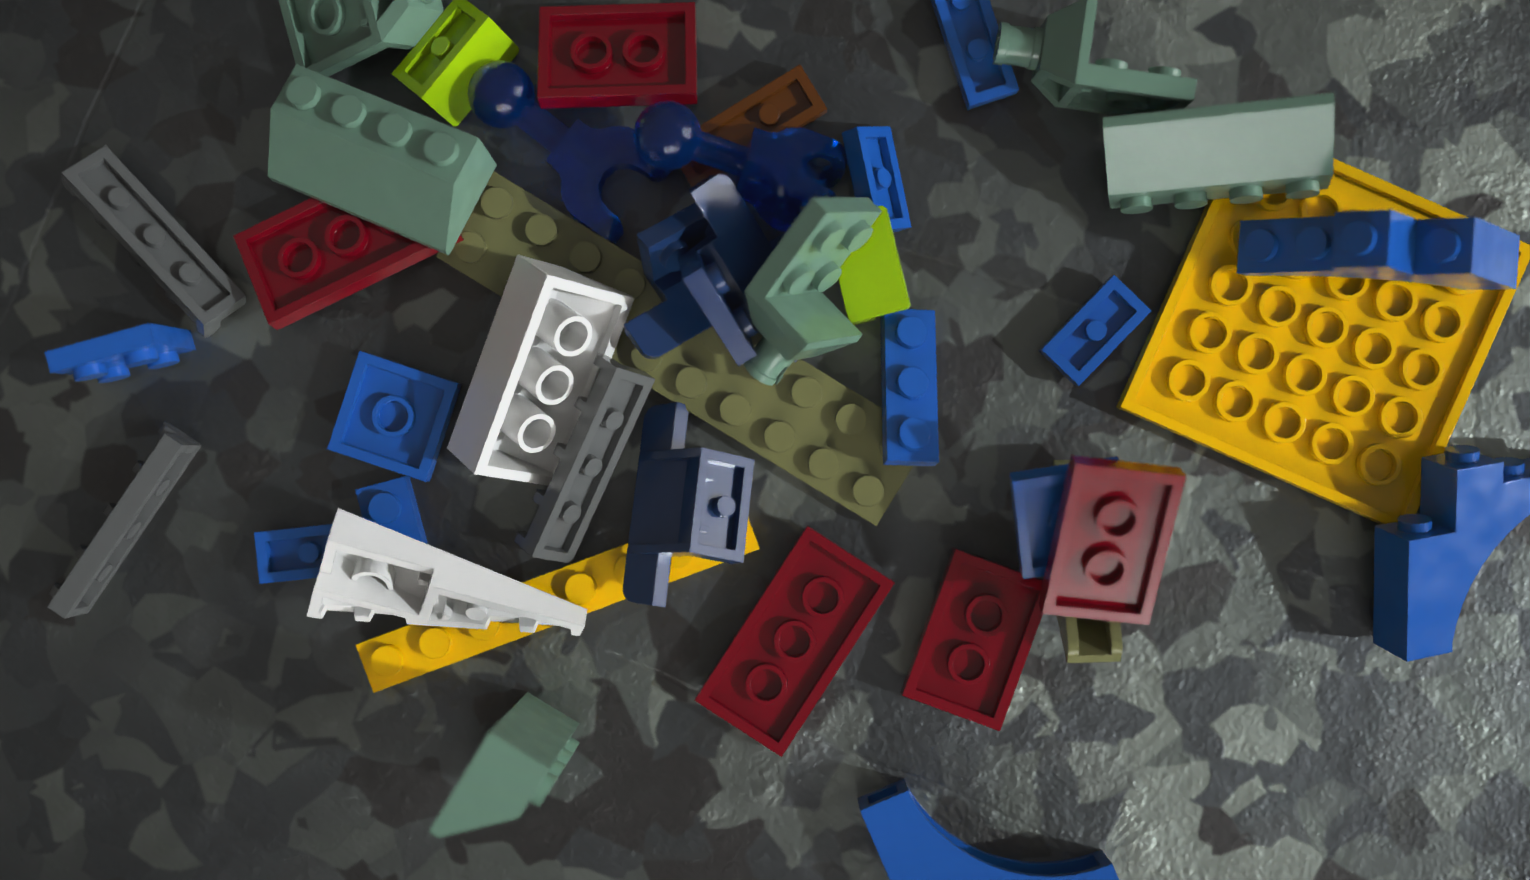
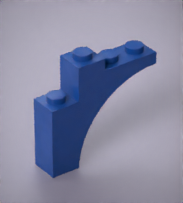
M1392 209L1335 212V216L1245 220L1240 221L1237 274L1245 276H1326L1382 279L1432 284L1459 290L1516 289L1520 236L1477 217L1415 219Z
M1452 445L1445 448V453L1421 457L1420 514H1404L1398 517V522L1375 526L1374 644L1406 662L1452 652L1457 620L1471 584L1497 545L1512 529L1530 515V458H1491L1480 454V448L1471 445Z
M905 779L857 798L860 812L889 880H1119L1113 864L1102 850L1067 860L1034 862L1004 858L973 847L949 833L937 823L916 800L908 788Z

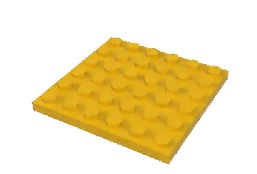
M1335 158L1333 159V176L1328 189H1320V194L1314 197L1288 199L1285 193L1265 194L1261 201L1250 204H1232L1229 198L1208 200V204L1204 208L1116 407L1381 525L1398 522V517L1404 514H1416L1421 501V457L1444 453L1529 263L1530 244L1521 240L1519 243L1516 289L1459 290L1424 283L1350 277L1245 276L1237 274L1240 221L1335 216V212L1392 209L1415 219L1458 218L1466 216Z

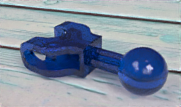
M504 60L488 62L478 68L470 79L468 101L476 117L494 128L505 129L517 126L548 150L551 154L545 161L560 175L561 194L566 209L576 220L603 237L606 241L614 244L617 243L623 235L624 228L619 218L603 203L602 188L606 179L617 170L631 169L646 176L651 181L660 182L665 180L673 170L668 158L631 127L610 126L603 129H593L577 119L572 127L569 128L546 109H540V105L535 101V89L531 78L525 70L515 63Z
M659 101L645 108L638 116L633 130L634 145L638 154L647 164L654 168L675 170L684 167L693 160L737 175L735 187L743 200L755 207L759 215L769 225L786 233L802 212L799 206L806 207L813 197H836V194L830 188L834 187L844 175L847 162L846 152L841 143L833 138L802 127L786 128L780 132H768L754 127L747 147L701 131L697 117L688 107L675 101ZM815 158H824L831 164L821 167L809 161Z

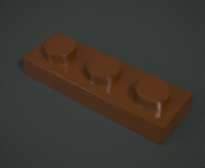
M799 64L667 145V148L688 183L693 187L710 175L728 174L826 114L827 107Z

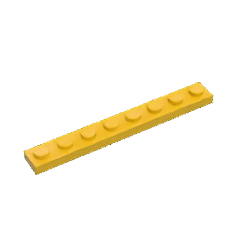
M749 517L744 555L760 549ZM628 543L523 581L522 583L588 609L587 613L625 600L623 580ZM687 555L680 557L672 556L669 583L724 562ZM490 621L487 630L408 624L356 644V648L372 691L375 693L533 633L520 632L519 623ZM538 625L535 633L550 628L552 625Z

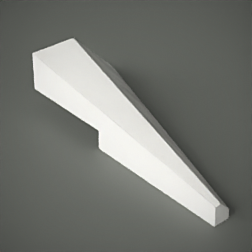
M338 508L327 540L307 616L322 619L326 611L354 612L355 621L370 622L374 614H387L403 617L406 619V624L484 630H487L490 621L519 623L520 632L535 633L538 625H552L571 629V635L580 636L585 627L588 609Z

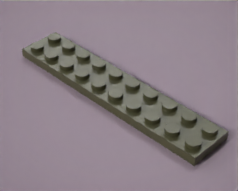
M495 171L492 173L461 232L464 240L454 245L449 256L438 252L436 256L501 297L517 254L562 266L634 297L635 299L625 323L662 303L645 277L642 262ZM623 327L612 359L622 365L645 371L655 378L651 389L673 402L685 404L687 411L875 526L878 525L913 467L883 465L881 407L802 359L791 363L777 385L769 386L763 384L746 370L744 363L740 366L737 365L714 327L657 359H648L642 356L625 334ZM760 333L751 337L754 347L762 338Z

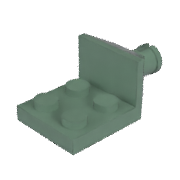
M278 0L295 64L327 77L388 47L412 50L444 11L441 0Z
M1079 0L1048 15L1041 27L1035 26L1032 28L1010 25L1008 22H1000L994 46L993 64L1019 66L1032 70L1031 82L1054 107L1121 116L1184 109L1194 101L1197 79L1181 77L1179 69L1155 66L1150 67L1148 72L1127 69L1128 64L1126 62L1108 58L1098 59L1095 61V64H1089L1098 0Z
M868 197L811 198L746 288L745 295L752 324L762 334V338L754 347L757 356L746 361L744 366L761 383L769 386L777 385L793 361L815 357L856 343L863 335L823 292L833 286L842 274L840 267L850 253L862 247L872 235L873 228L871 226L882 211Z

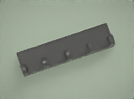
M106 145L62 172L64 188L72 196H77L94 214L95 221L103 229H108L130 253L131 260L138 267L142 266L163 288L165 296L172 304H177L190 317L204 338L214 334L220 328L221 321L246 304V295Z
M597 354L593 364L601 369L589 397L578 396L574 406L581 411L580 417L567 445L557 443L553 453L560 458V461L547 490L537 489L533 496V501L539 505V508L528 532L518 530L514 542L531 557L572 563L654 384L655 378L645 371L622 365L604 354Z
M163 422L158 430L162 438L146 462L141 460L136 462L132 471L137 475L118 503L110 502L103 513L108 518L89 546L80 545L75 553L79 561L64 583H55L50 589L49 594L53 599L47 606L49 609L64 619L89 613L202 446L200 443L175 426Z

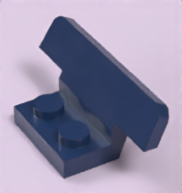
M717 174L708 176L689 189L690 194L714 232L679 257L678 262L682 279L737 365L740 366L757 356L751 337L759 332L752 324L745 290L774 250L732 180L726 175Z
M696 202L637 234L643 273L662 303L623 325L625 334L640 354L648 359H657L713 327L682 279L678 262L679 257L714 232ZM787 232L769 241L773 250Z
M679 402L654 405L644 416L623 580V594L625 598L636 604L666 608L672 556L680 557L687 555L729 564L744 562L754 459L703 447L685 448L689 411H687L685 404Z

